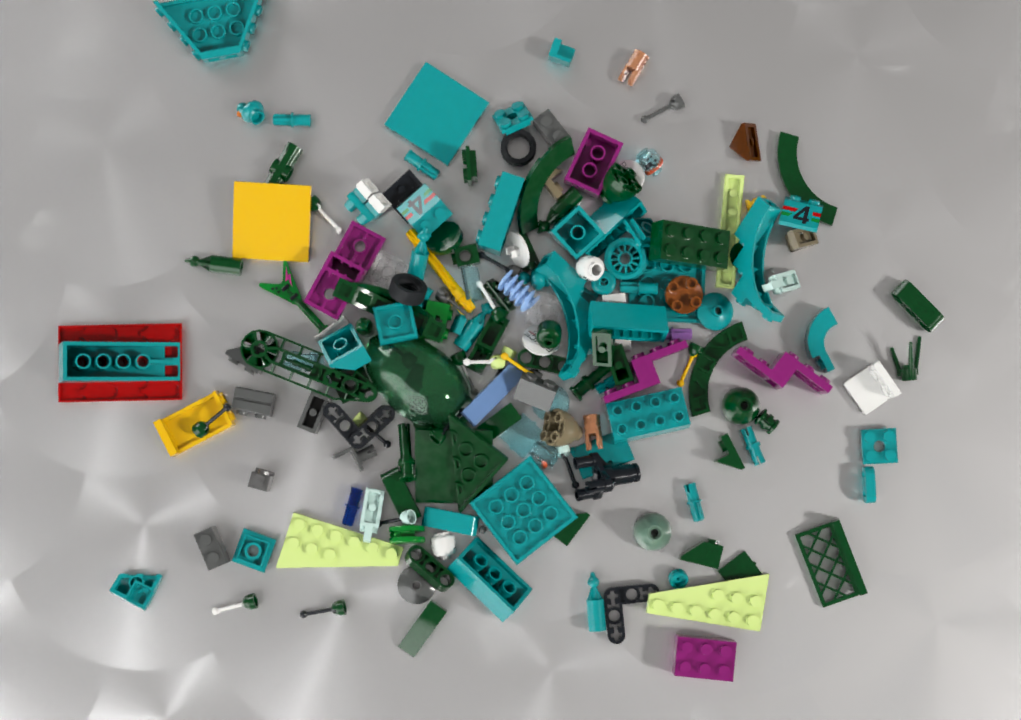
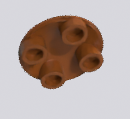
M678 276L668 283L665 290V300L673 311L680 314H688L695 311L702 303L703 291L695 278Z

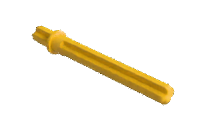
M412 228L406 232V236L416 247L420 240L417 238L418 233ZM427 247L429 252L427 263L455 297V302H459L468 313L472 312L476 306L467 296L468 292L464 291Z

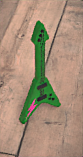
M287 261L283 262V281L280 284H259L261 288L297 305L319 329V333L328 327L302 301L301 294Z

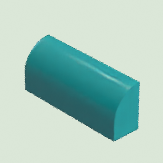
M634 196L623 202L604 203L590 218L605 234L582 255L599 257L605 252L613 241L619 239L626 232L624 219L641 218L647 213L642 201Z
M590 301L588 310L589 337H592V330L595 328L612 330L613 339L650 342L665 341L669 332L665 306Z

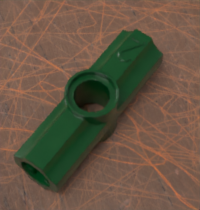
M288 141L279 158L275 159L272 163L269 175L264 183H286L292 176L293 167L303 150Z

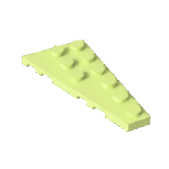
M294 512L276 568L398 566L404 547L390 544L387 541L371 537L370 543L363 542L364 534Z
M769 574L651 592L648 594L646 613L760 631Z

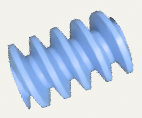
M510 270L501 279L498 290H504L503 294L509 296L510 301L515 300L514 305L516 307L521 305L520 311L524 312L539 300L540 295L534 298L535 290L528 292L530 286L523 287L524 280L517 282L519 275L517 274L512 277L513 270Z

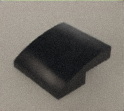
M410 169L382 193L392 204L391 207L407 224L406 219L396 208L423 185Z

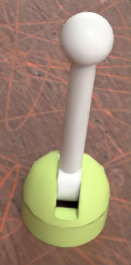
M495 354L489 360H470L465 358L463 364L465 366L470 364H490L493 369H503L505 367V360L501 358V354Z

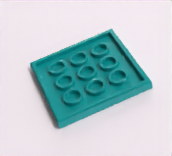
M425 62L384 125L446 166H449L488 107L489 102Z
M644 247L647 254L646 269L640 277L628 282H638L641 280V282L658 283V294H640L638 296L636 293H628V304L665 306L668 322L701 324L697 317V309L688 314H680L673 311L665 300V290L668 283L675 277L690 276L698 281L704 296L706 270L649 261L650 247Z
M531 456L469 503L516 565L578 518Z

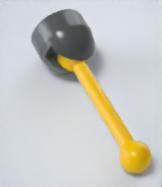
M506 352L501 354L503 360L509 361L521 371L536 374L538 378H542L543 374L538 370L531 369L528 371L511 359Z

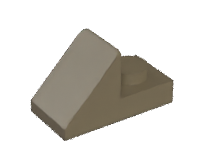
M555 169L544 185L556 202L563 196V188L557 181L554 183L553 180L563 173L562 169Z
M793 229L785 235L790 252L819 243L815 232Z

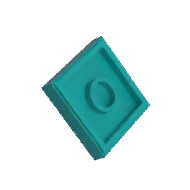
M398 302L372 307L380 346L418 339L412 306Z

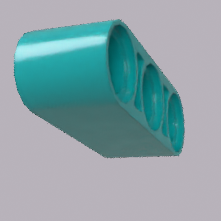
M425 506L421 525L476 536L480 517Z

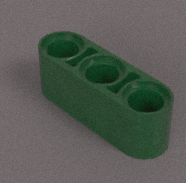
M904 280L891 293L892 297L926 331L931 333L944 320V316L908 280Z
M523 349L518 353V363L521 366L556 375L560 373L558 364L566 362L565 357L552 354L539 356L529 352L527 349ZM523 353L531 355L532 359L529 363L521 361L520 357ZM543 357L550 360V365L546 368L541 367L539 364V360Z
M398 466L381 474L382 482L399 517L403 511L409 509L415 512L416 519L422 517L406 482L399 481V476L401 475Z
M414 545L406 552L405 562L436 590L445 592L454 584V575L423 547ZM411 552H416L419 555V559H413ZM431 565L434 571L428 572L425 566ZM440 578H446L448 580V585H443L440 581Z

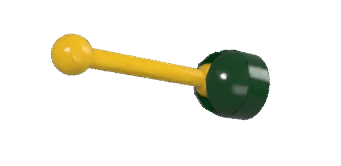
M690 342L688 346L690 358L681 378L677 381L678 387L684 385L685 376L693 359L703 353L704 347Z

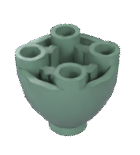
M658 513L642 515L633 527V535L636 542L646 550L657 551L664 548L669 543L672 534L669 521ZM653 529L658 530V535L655 537L651 535Z

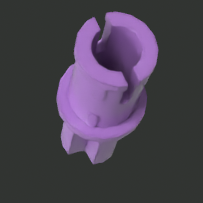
M671 327L665 340L673 341L678 338L680 340H691L692 329Z

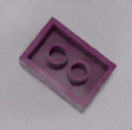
M588 127L565 176L564 184L598 199L602 192L605 174L612 164L616 162L623 143Z
M676 634L672 673L674 676L733 682L737 642L732 639Z

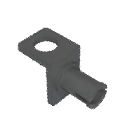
M373 444L358 452L351 446L333 455L332 459L334 460L351 452L361 472L364 470L362 462L377 456V452L374 450L368 453L374 449Z

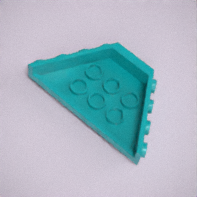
M174 0L163 3L153 1L157 6L154 8L161 17L165 16L169 20L167 25L173 32L177 30L181 34L179 39L186 47L190 45L194 49L191 53L198 61L202 59L205 63L242 57L244 52H247L250 47V35L254 34L257 25L255 23L257 16L260 17L263 9L261 5L263 0Z

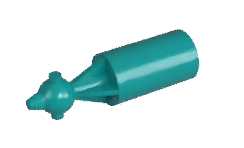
M424 227L417 235L420 242L412 249L407 274L417 276L424 280L429 257L426 241L431 237L427 227Z
M489 302L481 304L482 312L468 320L461 335H458L453 344L465 352H468L484 329L483 325L486 314H490L493 310Z
M591 572L587 582L591 589L586 600L589 632L605 631L604 599L597 589L599 579L595 576L594 572Z

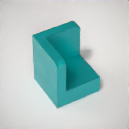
M554 38L548 60L570 67L575 49L563 45L561 39Z

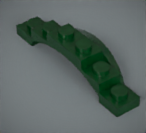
M342 278L339 279L332 296L373 314L372 307L398 303L390 296L388 289L360 282L351 283ZM419 305L412 306L418 334L440 343L447 325L435 320L430 313Z

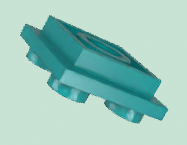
M523 101L515 102L505 110H497L492 115L501 133L506 135L531 125L530 122L534 120Z
M624 219L625 229L632 234L635 244L640 248L650 247L652 219Z
M896 428L860 430L863 465L898 463ZM876 441H880L883 444V449L880 452L874 449Z
M244 528L232 561L265 573L277 540ZM251 545H255L259 549L256 556H252L249 553Z

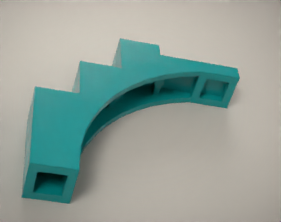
M758 196L734 233L743 248L732 264L738 269L737 272L742 277L731 294L737 298L736 302L742 306L749 305L760 311L765 320L781 322L785 316L773 305L769 293L764 292L761 285L766 284L764 258L767 241L771 229L782 210L771 200Z
M553 251L543 256L536 271L552 287L565 315L568 329V353L566 362L558 375L564 381L575 378L580 371L581 364L587 359L589 354H592V337H589L588 310L590 303L580 295L584 291V285L587 280L582 279L567 261L556 251Z

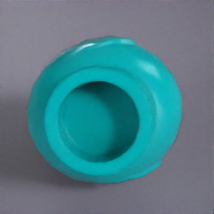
M253 100L249 103L243 102L237 105V116L242 117L245 122L257 125L264 120V108L259 101Z
M536 268L533 269L530 275L527 272L519 273L517 280L518 282L524 280L523 285L530 282L532 288L536 291L541 290L543 287H549V283L536 271Z

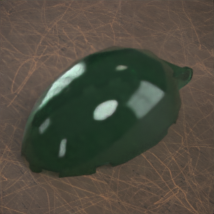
M378 334L369 339L366 350L372 361L366 364L367 374L378 388L380 396L395 412L411 422L428 428H444L449 423L448 415L450 412L456 415L466 402L470 403L473 400L470 397L469 387L461 370L444 352L425 339L418 337V339L380 346ZM464 416L460 418L465 424L468 422Z

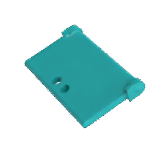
M612 433L602 436L603 449H598L596 439L591 440L592 449L586 451V443L570 448L572 457L588 456L590 453L598 452L601 458L611 467L635 460L628 442L614 445ZM591 467L579 469L582 479L593 476Z

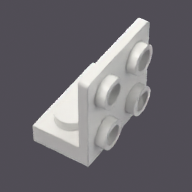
M880 361L873 362L843 384L865 415L888 399L902 393Z

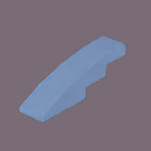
M509 362L464 408L461 414L473 427L476 426L519 382L523 371Z

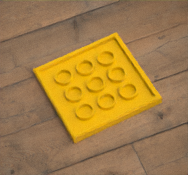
M234 181L232 257L309 262L312 185Z

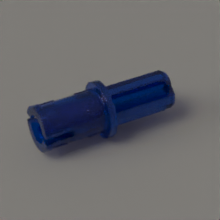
M351 487L348 502L345 504L343 525L353 526L357 509H360L358 506L363 490Z

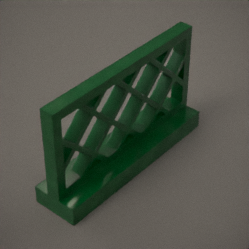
M839 518L795 534L823 608L868 593ZM830 527L832 535L829 541L818 537L822 529ZM805 535L814 537L811 548L803 545L800 537ZM833 537H834V540H835L836 544L831 543ZM817 539L827 543L824 553L813 549ZM830 545L839 550L836 559L826 555ZM811 552L822 556L818 566L810 563L808 558ZM824 557L834 561L831 571L820 567ZM837 563L846 568L843 577L833 573ZM818 570L829 574L825 584L817 581L816 574ZM831 575L842 580L837 590L827 585ZM844 581L852 584L855 592L849 594L841 592L840 589ZM825 588L836 592L832 600L825 602L823 593Z

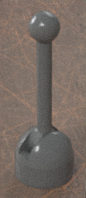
M679 93L674 95L670 99L669 105L648 116H642L641 122L647 123L652 117L670 108L673 110L684 108L685 104Z
M441 287L436 292V300L446 304L449 302L463 313L467 320L473 318L472 313L466 312L451 300L452 293L446 287Z

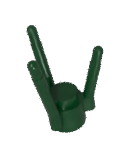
M918 336L914 365L912 342H909V365H902L903 369L900 367L894 348H890L897 369V376H901L902 381L917 380V375H919L918 365L921 336Z

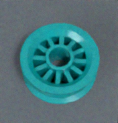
M619 238L613 241L605 251L604 263L606 269L617 280H635L646 269L647 254L644 248H640L635 244V239ZM624 255L631 257V261L628 264L621 263V258Z

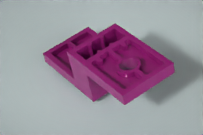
M352 221L336 251L330 252L303 302L339 320L348 302L336 297L328 300L325 297V292L328 289L335 290L340 278L351 283H363L386 238ZM357 242L365 243L364 251H356L355 245Z
M678 338L667 343L668 346L665 348L660 345L649 350L650 353L647 355L641 352L631 357L632 360L629 364L635 382L631 381L623 384V389L618 391L616 387L605 391V396L601 397L603 405L661 383L653 361L686 349L688 347L686 340L681 341Z
M741 346L736 348L731 354L732 357L776 390L783 388L793 374L820 395L829 393L833 388L829 384V379L823 375L819 377L814 373L815 369L807 363L803 365L798 361L799 357L791 351L779 354L770 367L769 363L762 358L758 360L754 357V352L746 346L744 348Z

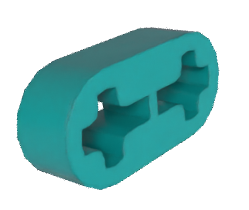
M873 466L862 467L864 503L876 502V481Z

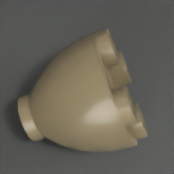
M559 408L545 413V422L540 434L541 441H545L549 446L561 447L569 445L574 441H579L582 438L583 428L578 425L570 413Z

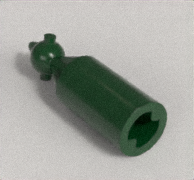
M571 186L550 208L546 221H538L539 229L537 233L548 232L550 224L560 221L582 201L583 196Z
M211 255L199 259L197 256L185 259V262L189 263L192 267L200 265L214 273L241 276L243 272L244 262L241 258Z
M365 317L357 320L355 325L357 332L364 337H371L376 330L375 324Z

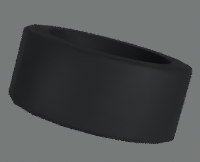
M524 129L509 135L505 134L501 141L503 159L508 164L516 167L529 164L536 154V141L532 134ZM515 137L526 139L530 146L528 155L521 159L513 158L507 150V145L511 139Z
M407 273L395 274L389 286L390 296L395 301L408 306L420 305L424 301L427 292V285L422 279Z

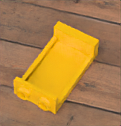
M214 390L210 395L163 419L153 422L170 457H175L236 425L234 422L236 417L233 411L230 410L225 411L209 425V432L203 438L197 437L192 430V426L199 421L207 422L223 409L227 399L222 392L219 393V391Z

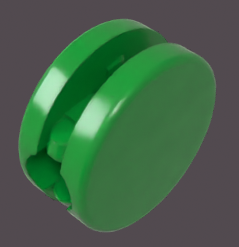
M422 525L389 527L391 537L389 538V543H424L425 537L415 536V533L425 532V527Z

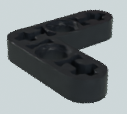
M329 402L323 407L325 418L348 444L356 449L364 447L395 418V411L391 406L381 405L357 426L338 404ZM329 407H336L335 413L338 416H341V414H343V416L337 419L332 414L328 415V413L330 412ZM383 410H390L388 412L389 417H383L380 420L383 422L382 424H380V422L374 418L375 416H377L378 418L382 417ZM343 420H347L350 423V427L346 431L340 429V423ZM371 421H374L377 426L373 432L367 430V424ZM361 429H363V431L369 435L367 438L365 435H363L360 438V444L353 443L355 441V439L353 438L355 435L359 437L363 434L362 432H360Z
M655 584L616 586L605 590L603 598L607 636L613 644H620L625 639L622 604L647 602L648 594H643V599H640L639 588L642 587V591H648L649 587H652L657 592L659 588ZM635 589L637 592L636 598L628 599L626 597L627 590ZM610 591L618 594L614 601L615 605L619 603V607H607L608 604L611 605V599L607 598V595H610ZM612 610H617L620 613V617L616 621H612L609 618V613ZM621 623V626H617V630L619 633H622V636L615 640L614 637H611V634L614 633V627H609V624L616 625Z

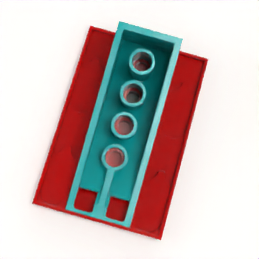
M182 323L58 326V402L182 400ZM97 360H101L103 365L99 366Z

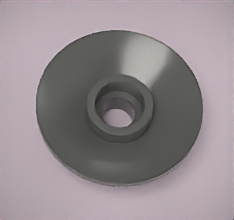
M411 567L406 568L399 576L398 591L405 601L411 604H422L433 596L435 588ZM414 582L420 584L418 589L413 588Z

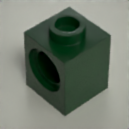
M476 243L461 246L457 249L454 248V253L451 254L453 265H457L458 269L481 264ZM463 252H468L471 255L468 261L460 259V255Z

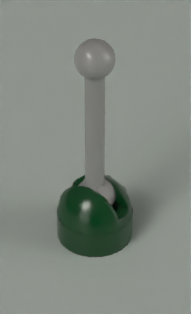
M462 350L451 355L452 362L455 365L461 366L471 388L470 393L477 395L478 390L474 388L463 364V360L467 358L465 351Z

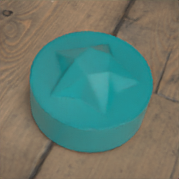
M675 569L668 575V581L673 588L679 589L687 585L688 576L684 570Z

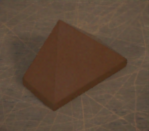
M742 123L729 146L746 161H761L756 124Z

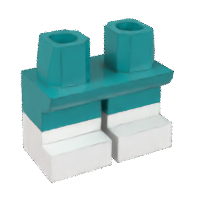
M369 178L360 180L356 185L357 187L347 195L348 200L344 206L350 212L358 209L361 213L356 219L361 225H365L370 221L378 219L392 204L381 192L378 193L379 189Z

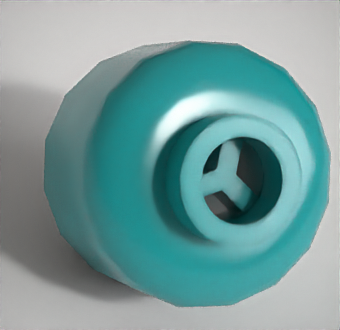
M604 270L602 277L598 280L591 281L593 292L599 296L611 294L616 286L615 277L606 270Z

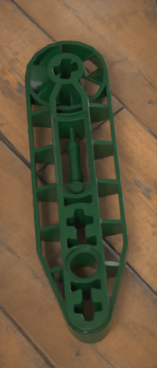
M260 329L251 331L241 341V356L248 365L333 400L372 402L378 396L376 385L358 370H354L355 372L351 376L338 371V368H330L319 363L322 355L324 356L322 352ZM256 332H259L260 340H257ZM276 337L283 339L281 346ZM273 338L274 340L268 344L267 341ZM288 341L301 346L299 354L284 349L285 342ZM263 344L262 348H265V351L258 354L256 346ZM304 348L318 353L317 361L301 356ZM281 351L283 352L282 358L280 362H277L276 360L279 357V353ZM289 354L314 365L312 367L297 360H290L287 358V355ZM285 361H288L292 363V365L298 366L302 369H305L306 371H309L310 375L297 369H294L292 367H289L287 365H284ZM273 364L271 371L263 369ZM276 365L291 371L289 379L273 373ZM294 373L309 378L307 386L291 380ZM335 373V377L338 379H342V376H344L341 387L338 386L340 382L333 381L330 383V379L327 378L328 375ZM356 374H359L366 381L356 378ZM312 380L327 385L325 393L310 388ZM347 380L355 382L356 387L354 390L350 391L346 388ZM360 383L363 384V386L361 387L363 389H368L369 387H371V392L374 393L373 396L370 395L367 398L365 397L366 393L362 391H359V394H356L360 387ZM330 387L346 393L344 398L328 395ZM349 394L359 399H349L347 396Z

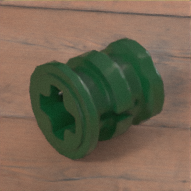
M764 409L756 417L754 424H760V428L766 429V433L770 434L775 430L780 421L773 419L774 416L767 414V409Z

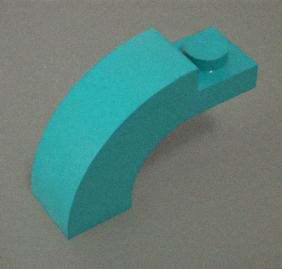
M829 307L820 311L811 320L804 340L808 359L816 357V365L824 373L835 369L824 347L826 333L831 327L838 324Z

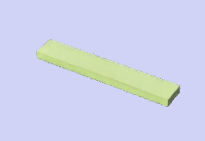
M725 174L720 229L730 231L727 269L716 271L715 288L734 289L737 268L733 266L730 260V251L734 244L739 242L734 233L741 222L744 175Z

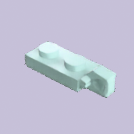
M795 269L770 276L768 278L769 283L761 285L764 292L772 290L773 294L776 295L801 288Z
M366 488L360 520V531L364 532L363 542L370 543L372 533L377 534L379 529L385 490Z

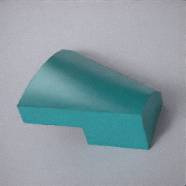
M119 574L109 591L111 594L146 611L163 576L160 574Z

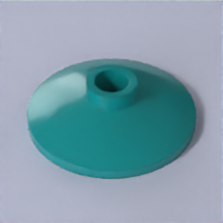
M717 292L708 293L703 296L702 303L697 308V317L705 328L714 331L721 330L731 322L733 307L725 295ZM716 308H719V310H720V313H719V314H717V313L715 312V309H716Z

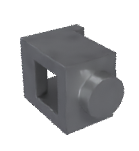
M256 468L251 473L248 487L266 492L270 491L275 472Z

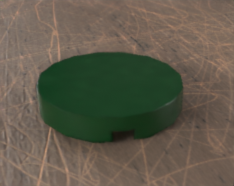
M443 222L431 233V237L426 241V245L434 255L442 256L452 252V249H457L463 240V232L455 222Z

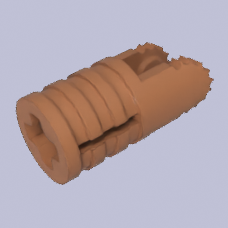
M635 49L619 75L618 80L624 82L629 73L632 72L628 79V85L633 86L641 70H643L646 62L649 60V56Z
M600 414L584 415L586 451L592 449L591 436H596L598 449H603Z

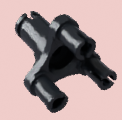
M598 452L590 453L588 456L573 458V465L576 470L591 467L593 481L585 482V485H588V487L575 489L577 501L601 499L604 492H611L615 486L638 482L641 478L640 468L637 463L611 467L601 458Z

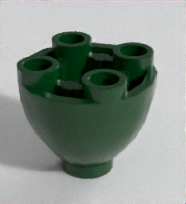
M617 162L613 163L603 180V188L600 193L602 200L607 204H612L613 202H623L636 196L642 190V186L635 178L636 172L629 167L626 169Z
M737 387L724 395L722 411L729 422L745 425L757 417L760 411V402L758 396L752 390ZM743 401L747 402L748 407L746 409H743L741 407V403Z

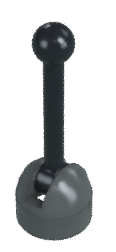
M483 251L478 253L480 259L488 260L504 269L506 273L513 270L512 277L517 274L519 275L522 268L516 265L506 267L486 256Z

